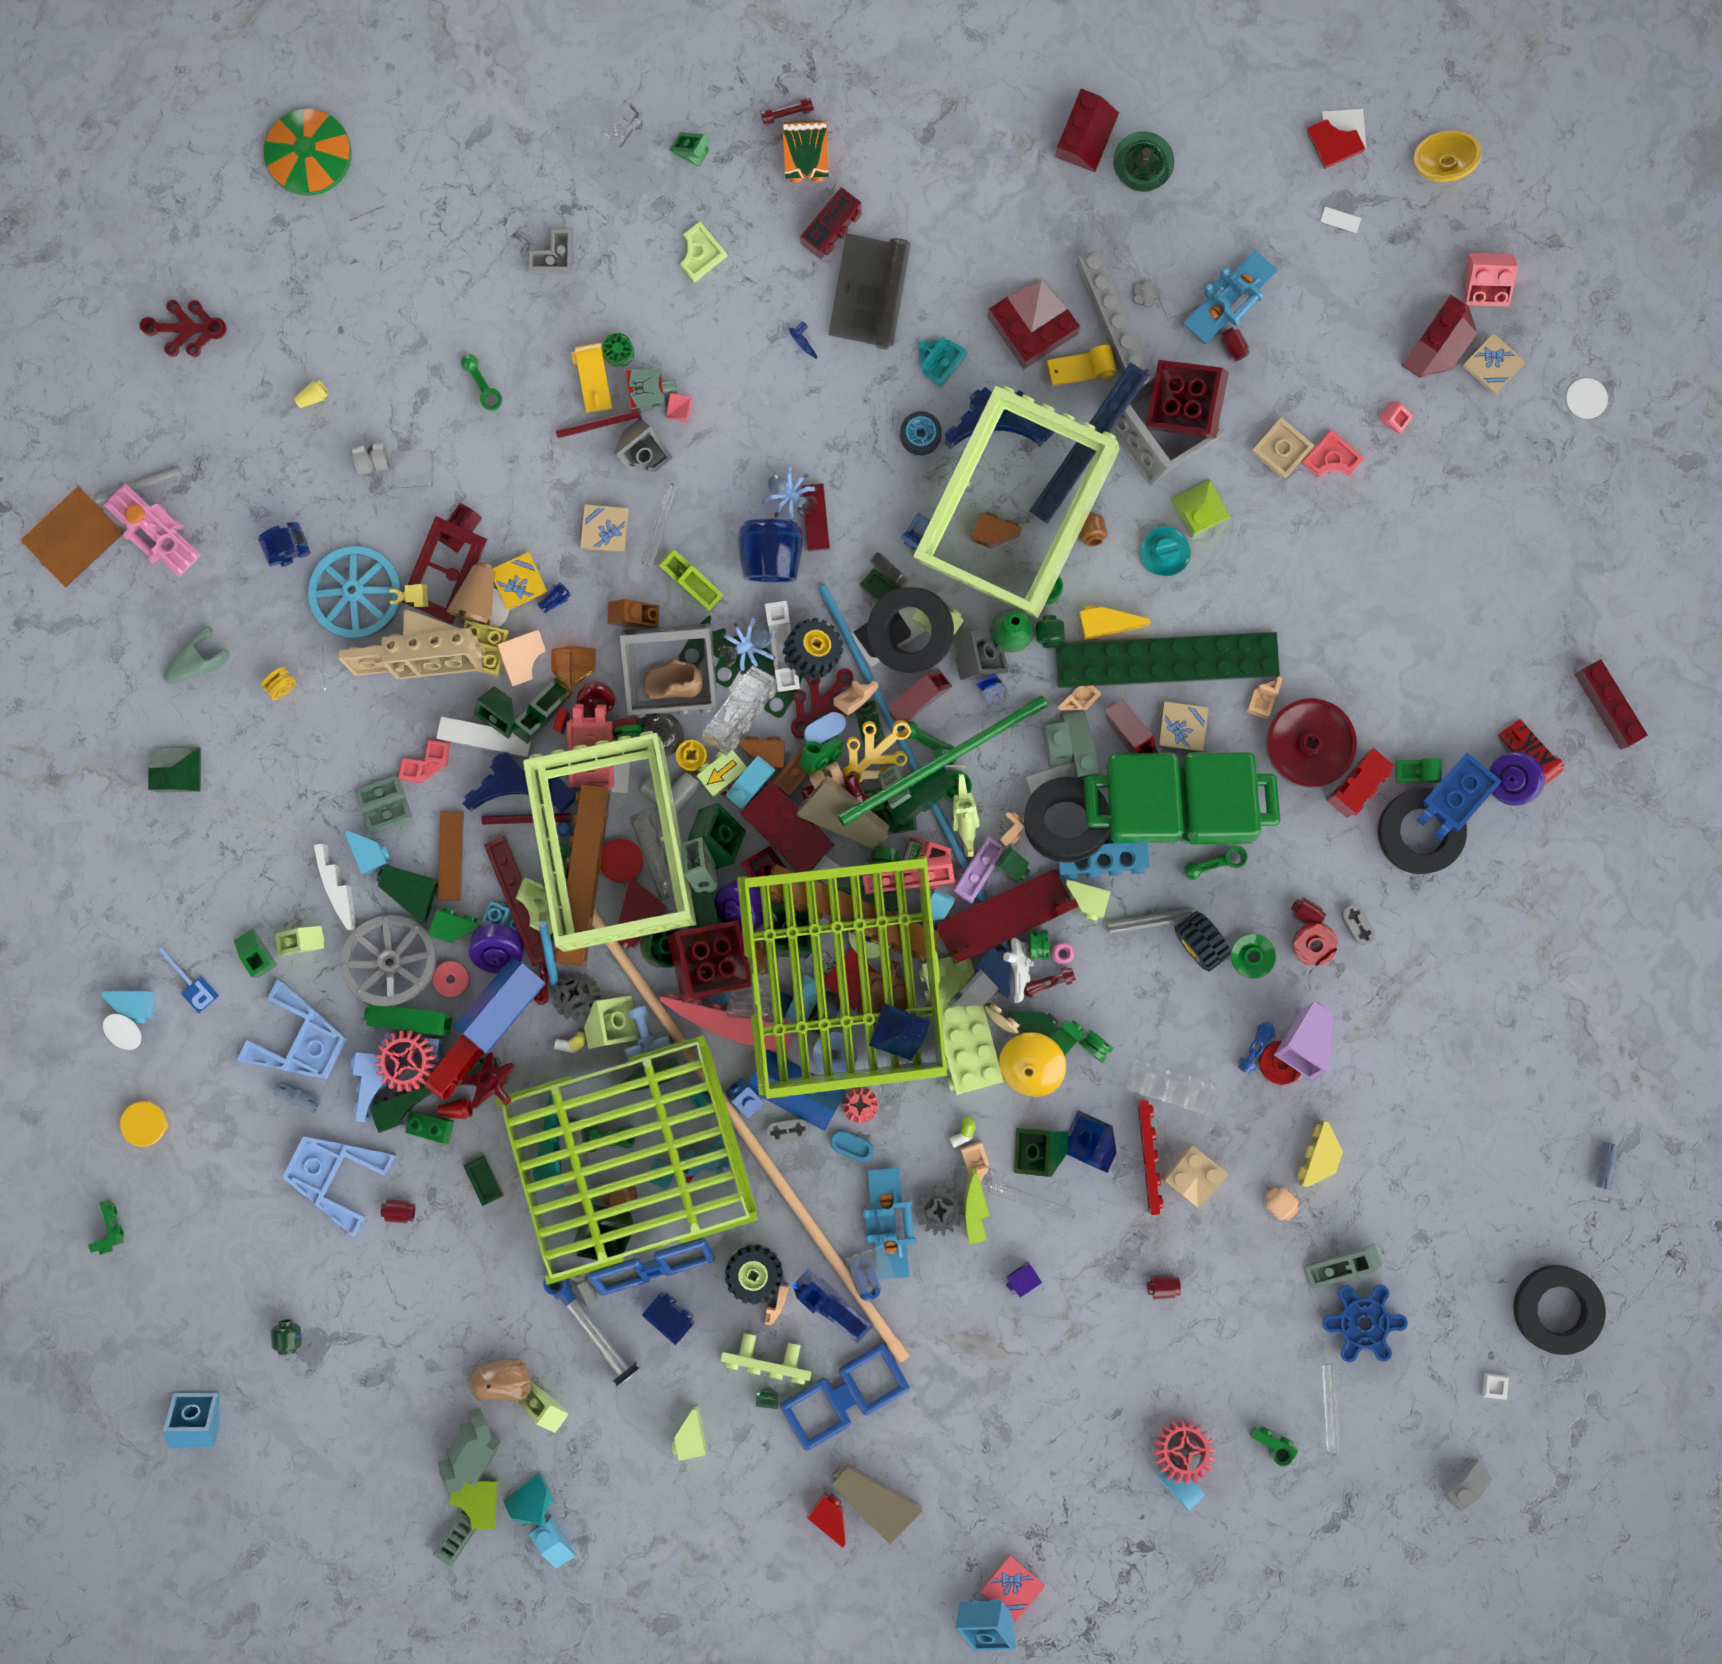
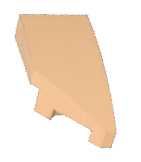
M1278 677L1267 684L1259 685L1252 694L1247 713L1267 720L1283 678Z
M852 681V688L833 698L834 706L849 716L878 689V682L871 681L870 684L860 685L858 681Z
M1080 686L1057 708L1059 710H1087L1102 693L1094 686Z
M982 1141L961 1147L960 1150L968 1173H970L972 1168H976L981 1183L984 1175L989 1170V1162Z
M781 1284L777 1305L767 1306L766 1325H772L778 1318L784 1306L789 1285Z

